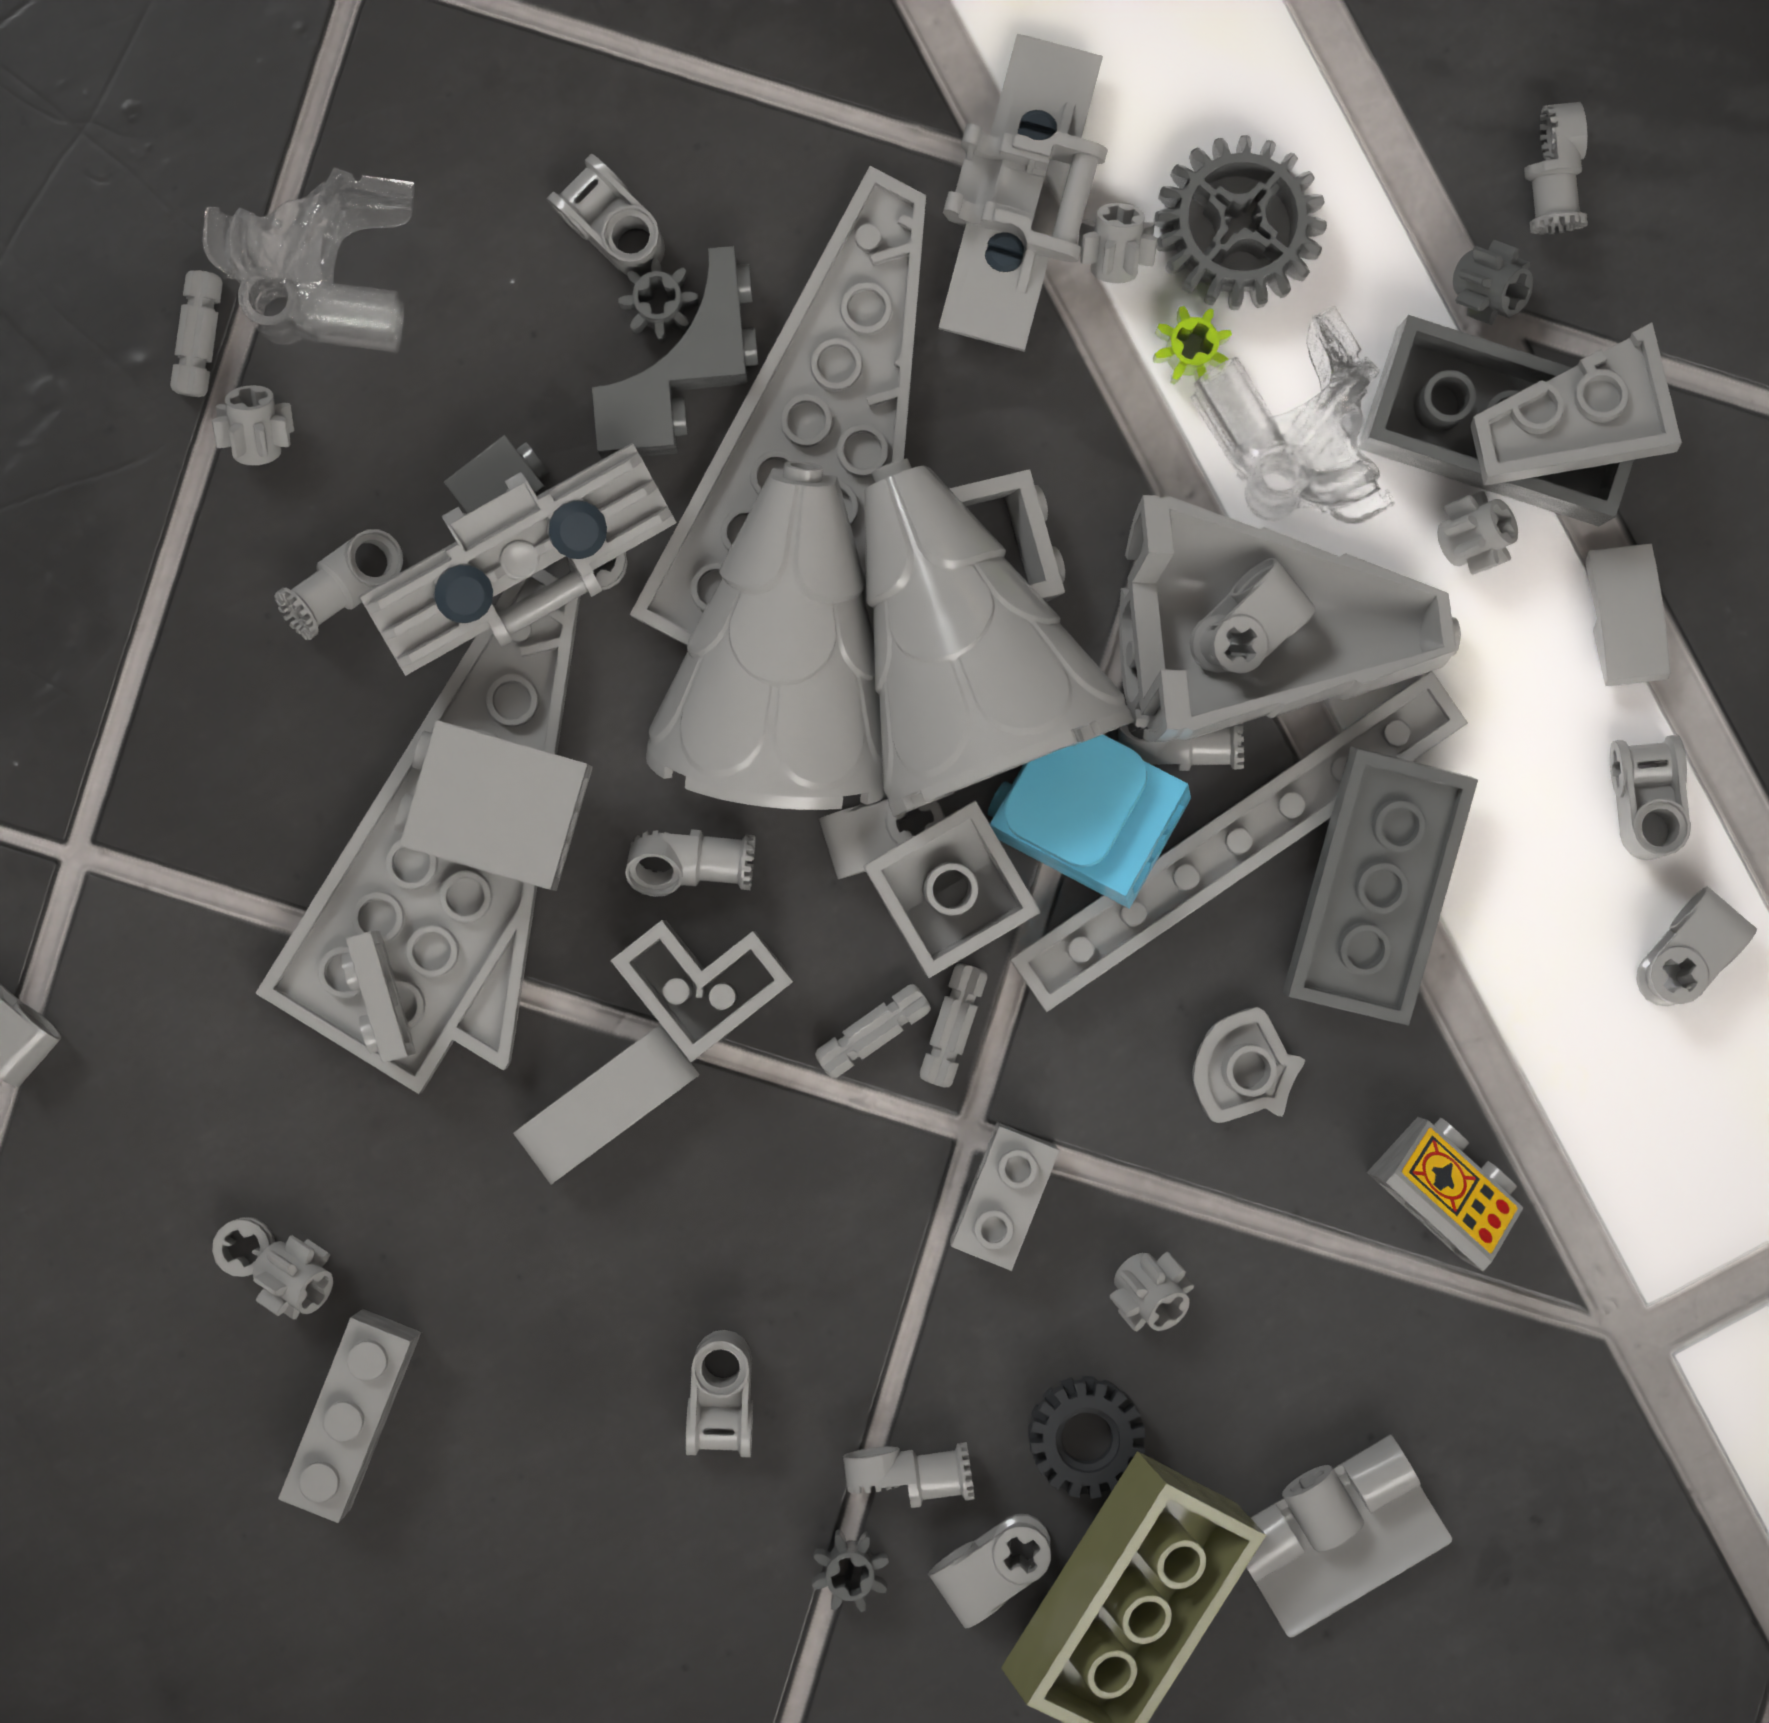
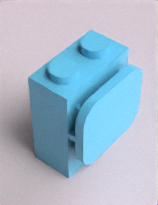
M1102 734L1075 746L1063 748L1023 764L1013 784L1007 781L1001 784L991 801L988 815L993 817L990 826L998 840L1130 909L1191 800L1188 783L1143 761L1134 750Z

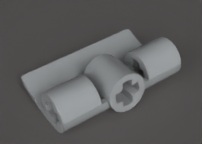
M1391 1434L1334 1468L1330 1465L1319 1466L1300 1475L1286 1486L1282 1492V1499L1250 1517L1266 1534V1537L1246 1568L1288 1637H1295L1452 1542L1450 1533L1421 1488V1483L1415 1471Z

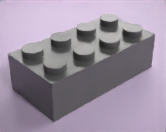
M1408 315L1396 328L1358 449L1598 527L1616 517L1634 461L1629 460L1484 486L1470 427L1473 417L1539 381L1547 382L1570 370L1572 367Z

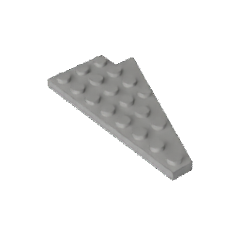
M869 166L630 613L631 617L687 646L692 633L722 579L720 575L721 565L773 468L784 469V463L789 461L818 464L823 467L824 475L838 477L866 581L864 490L875 483L872 475L873 471L904 459L926 206L925 194ZM865 585L862 595L874 635V608L867 604Z
M543 569L529 578L506 589L494 606L496 612L499 613L558 580V578ZM581 596L510 635L513 641L504 647L500 646L491 628L475 637L256 991V994L418 1094L424 1091L454 1041L503 1071L511 1063L537 886L399 846L403 833L394 830L397 811L405 793L414 795L421 770L412 767L416 746L422 732L432 733L435 721L438 720L557 755ZM369 931L381 932L416 1051L414 1055L383 1064L379 1051L370 1054L365 1045L359 1017L366 1015L367 1010L361 990L352 992L349 988L341 962V955L349 952L345 938Z

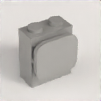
M436 720L432 733L423 731L416 746L412 767L421 770L414 795L405 793L397 811L394 830L403 833L399 846L557 891L593 767L580 761Z

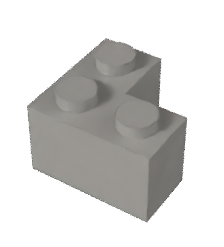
M661 920L610 960L690 1062L697 1059L795 981L756 931H752L712 964L704 968L667 920Z

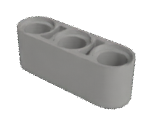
M660 1024L513 1134L551 1185L700 1074Z

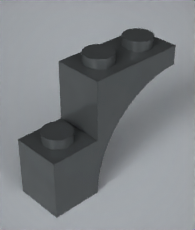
M734 246L708 248V277L701 305L687 332L666 356L645 371L626 380L610 385L592 387L597 451L602 459L631 443L636 447L640 457L678 454L677 436L688 435V421L685 397L673 398V391L748 384L747 366L758 365L755 327L743 328L741 303L753 302L749 264L737 265Z

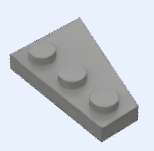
M1652 322L1632 332L1630 338L1603 352L1600 349L1581 359L1577 366L1547 382L1541 380L1475 415L1470 425L1484 486L1674 453L1678 451L1682 443Z

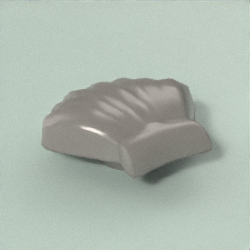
M1258 1007L1248 1008L1221 1019L1208 1030L1196 1054V1060L1192 1069L1193 1085L1204 1112L1213 1122H1227L1262 1109H1267L1271 1113L1283 1117L1291 1087L1302 1069L1305 1059L1300 1056L1287 1054L1269 1016L1264 1010Z

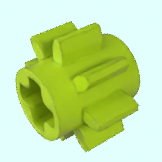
M1181 306L1177 311L1176 320L1178 325L1175 329L1167 324L1159 323L1155 334L1168 343L1166 348L1157 351L1152 359L1154 363L1168 362L1174 370L1171 375V384L1175 385L1182 375H1194L1196 383L1199 387H1203L1207 383L1208 373L1206 368L1209 364L1223 370L1228 365L1230 360L1224 354L1217 352L1219 345L1226 343L1230 339L1232 333L1231 330L1217 332L1216 328L1210 323L1214 314L1213 309L1209 308L1203 317L1200 318L1190 317L1185 306ZM1191 334H1195L1203 339L1200 344L1202 352H1198L1191 360L1181 354L1184 348V344L1181 341H1187Z

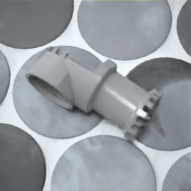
M1581 102L1545 105L1541 112L1547 114L1540 115L1541 121L1546 120V124H1540V130H1546V135H1540V141H1544V145H1541L1542 151H1545L1543 153L1545 161L1531 164L1524 168L1525 180L1532 182L1535 219L1530 221V231L1533 234L1539 235L1546 233L1554 234L1556 227H1558L1559 233H1565L1564 226H1566V231H1573V229L1586 227L1588 224L1587 214L1580 212L1576 175L1582 172L1581 159H1584L1587 150V122Z
M379 529L363 531L319 561L316 566L317 571L293 589L281 588L277 591L274 597L276 598L277 605L280 606L278 609L281 613L287 612L283 616L285 621L292 618L293 621L290 622L289 626L292 629H296V633L301 634L305 640H311L318 635V626L344 607L346 609L355 608L362 603L359 597L361 594L399 574L403 564L402 550L398 542L389 533ZM361 544H374L384 552L387 558V567L382 576L370 577L358 569L355 562V553Z
M1133 723L1118 728V742L1137 752L1143 761L1151 765L1178 764L1179 771H1189L1192 765L1230 764L1232 769L1244 768V745L1241 746V742H1244V736H1241L1244 733L1243 723L1189 740L1175 739L1167 742H1151L1133 736L1131 732L1139 728L1134 727Z
M691 829L690 835L669 834L667 832L658 833L659 830L653 831L652 835H648L649 833L646 831L641 838L638 835L634 842H631L625 874L632 888L644 895L653 897L666 896L673 893L680 885L697 886L700 880L738 884L741 890H751L753 871L751 870H753L754 864H747V862L754 860L755 835L745 834L741 840L704 836L701 830ZM646 857H659L668 861L672 868L666 872L657 871L656 873L650 869L643 868L644 866L639 861Z
M967 1442L957 1443L954 1451L918 1456L913 1450L900 1451V1448L893 1446L862 1449L843 1456L847 1491L850 1493L856 1492V1494H861V1487H864L865 1493H871L870 1486H875L876 1492H880L881 1488L890 1490L892 1487L898 1488L902 1485H908L911 1508L921 1507L923 1500L962 1495L965 1501L975 1499Z

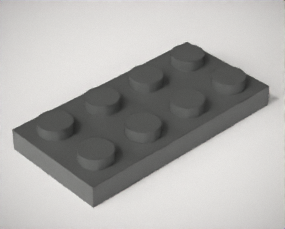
M1353 746L1350 747L1283 988L1285 995L1409 1026L1478 779Z

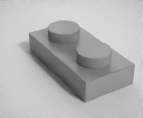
M369 931L345 938L349 952L341 955L342 967L351 991L361 990L367 1014L359 1017V1023L369 1053L379 1051L382 1064L416 1054L381 932Z

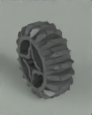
M1242 135L1239 138L1236 153L1232 154L1224 138L1215 139L1212 145L1214 160H1211L1205 151L1200 148L1193 149L1189 159L1194 171L1186 166L1176 164L1170 176L1179 188L1163 186L1158 195V199L1172 209L1157 211L1153 218L1155 226L1173 230L1163 234L1157 240L1156 248L1158 251H1178V254L1167 262L1166 271L1172 275L1187 267L1191 273L1187 276L1182 289L1187 293H1191L1196 289L1200 281L1210 287L1205 294L1204 302L1212 306L1215 304L1221 290L1229 292L1228 304L1231 310L1240 309L1245 291H1249L1252 303L1256 308L1264 307L1268 302L1266 285L1280 298L1286 297L1291 291L1290 282L1286 275L1301 282L1307 278L1310 270L1301 258L1316 260L1322 251V247L1309 237L1322 235L1327 229V222L1319 217L1307 216L1321 209L1325 203L1324 197L1321 194L1304 196L1302 193L1313 183L1315 179L1311 171L1303 172L1294 178L1290 172L1296 164L1298 157L1292 152L1284 157L1281 164L1272 160L1271 157L1276 147V143L1273 140L1265 142L1259 155L1251 153L1252 142L1248 135ZM1235 176L1259 181L1252 190L1243 194L1231 193L1221 185L1215 190L1209 185L1216 180ZM1276 194L1284 204L1289 217L1290 237L1287 247L1276 239L1278 231L1269 224L1266 217V208ZM1192 199L1205 208L1202 214L1212 223L1215 231L1214 238L1204 252L1199 249L1190 230L1189 207ZM1257 202L1258 204L1250 217L1252 221L1248 229L1243 228L1238 234L1233 233L1225 244H1221L1229 230L1228 225L1231 219H1236L1242 212L1246 214L1250 207ZM1238 251L1247 252L1258 260L1265 256L1272 262L1264 267L1245 271L1228 269L1219 265L1230 254Z

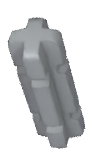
M201 270L188 271L185 277L183 296H186L188 303L181 305L175 355L180 359L179 364H173L170 383L173 391L185 396L202 397L208 391L210 372L205 369L206 363L212 362L218 312H215L214 304L220 303L223 284L221 278L211 272Z
M958 963L954 967L948 987L952 988L950 997H944L929 1043L933 1048L931 1054L926 1053L920 1070V1078L925 1082L943 1088L950 1087L953 1084L959 1065L955 1062L957 1054L962 1055L978 1008L974 1005L976 996H982L987 981V973L984 970L964 963Z
M916 985L906 986L892 996L894 999L892 1003L886 1006L883 1002L843 1031L845 1036L838 1041L834 1037L817 1049L815 1053L816 1059L831 1078H837L853 1067L852 1061L857 1057L863 1060L904 1031L901 1026L908 1021L912 1025L929 1013L931 1009L930 1003Z

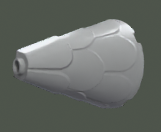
M902 459L872 472L875 483L864 490L867 604L874 608L875 691L880 696L883 791L888 797L893 817L952 795L955 791L1063 748L1075 746L1135 722L1120 690L1060 624V617L1004 558L1006 549L929 467L918 466L912 468L908 459Z
M801 461L785 462L784 469L773 468L721 565L720 575L722 579L688 641V652L649 728L650 739L647 745L646 760L649 767L663 779L672 778V773L675 771L686 776L685 789L726 801L781 809L829 810L842 809L843 796L861 794L860 802L868 805L883 800L887 796L883 791L880 696L875 691L874 635L862 595L866 581L838 477L824 475L823 467L818 464Z
M1143 495L1133 519L1125 553L1127 560L1137 561L1127 577L1128 588L1121 587L1119 646L1122 682L1127 707L1130 709L1135 721L1133 722L1134 727L1148 728L1144 729L1143 739L1146 741L1189 740L1263 716L1271 719L1334 696L1341 700H1347L1440 669L1447 664L1459 649L1461 639L1460 624L1457 618L1452 617L1449 593L1347 553L1339 557L1268 528L1258 529L1171 496L1162 498L1156 495ZM1276 558L1315 605L1314 614L1303 627L1285 639L1259 667L1251 672L1235 674L1228 671L1214 673L1204 670L1195 662L1191 655L1189 642L1193 629L1198 622L1203 620L1231 592L1234 585L1249 570L1266 559ZM1231 633L1226 634L1228 639L1232 637ZM1227 649L1225 654L1230 656L1231 651Z

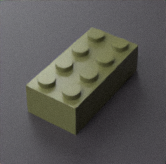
M1137 1451L1001 1667L1002 1671L1026 1705L1061 1722L1148 1723L1263 1542L1266 1534L1236 1502Z

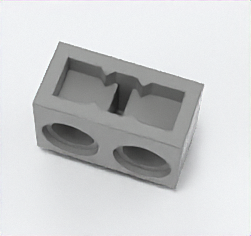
M997 1122L951 1235V1247L1012 1271L1060 1150L1057 1146Z

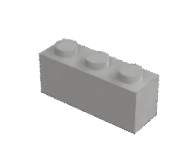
M365 1309L360 1310L350 1318L278 1498L279 1500L336 1523H339L353 1506L421 1335L420 1331Z

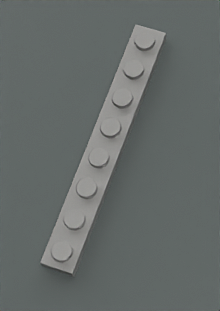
M1433 671L1426 673L1159 856L1130 909L1102 895L1010 958V961L1045 1012H1048L1331 818L1351 746L1414 761L1468 724L1467 720Z

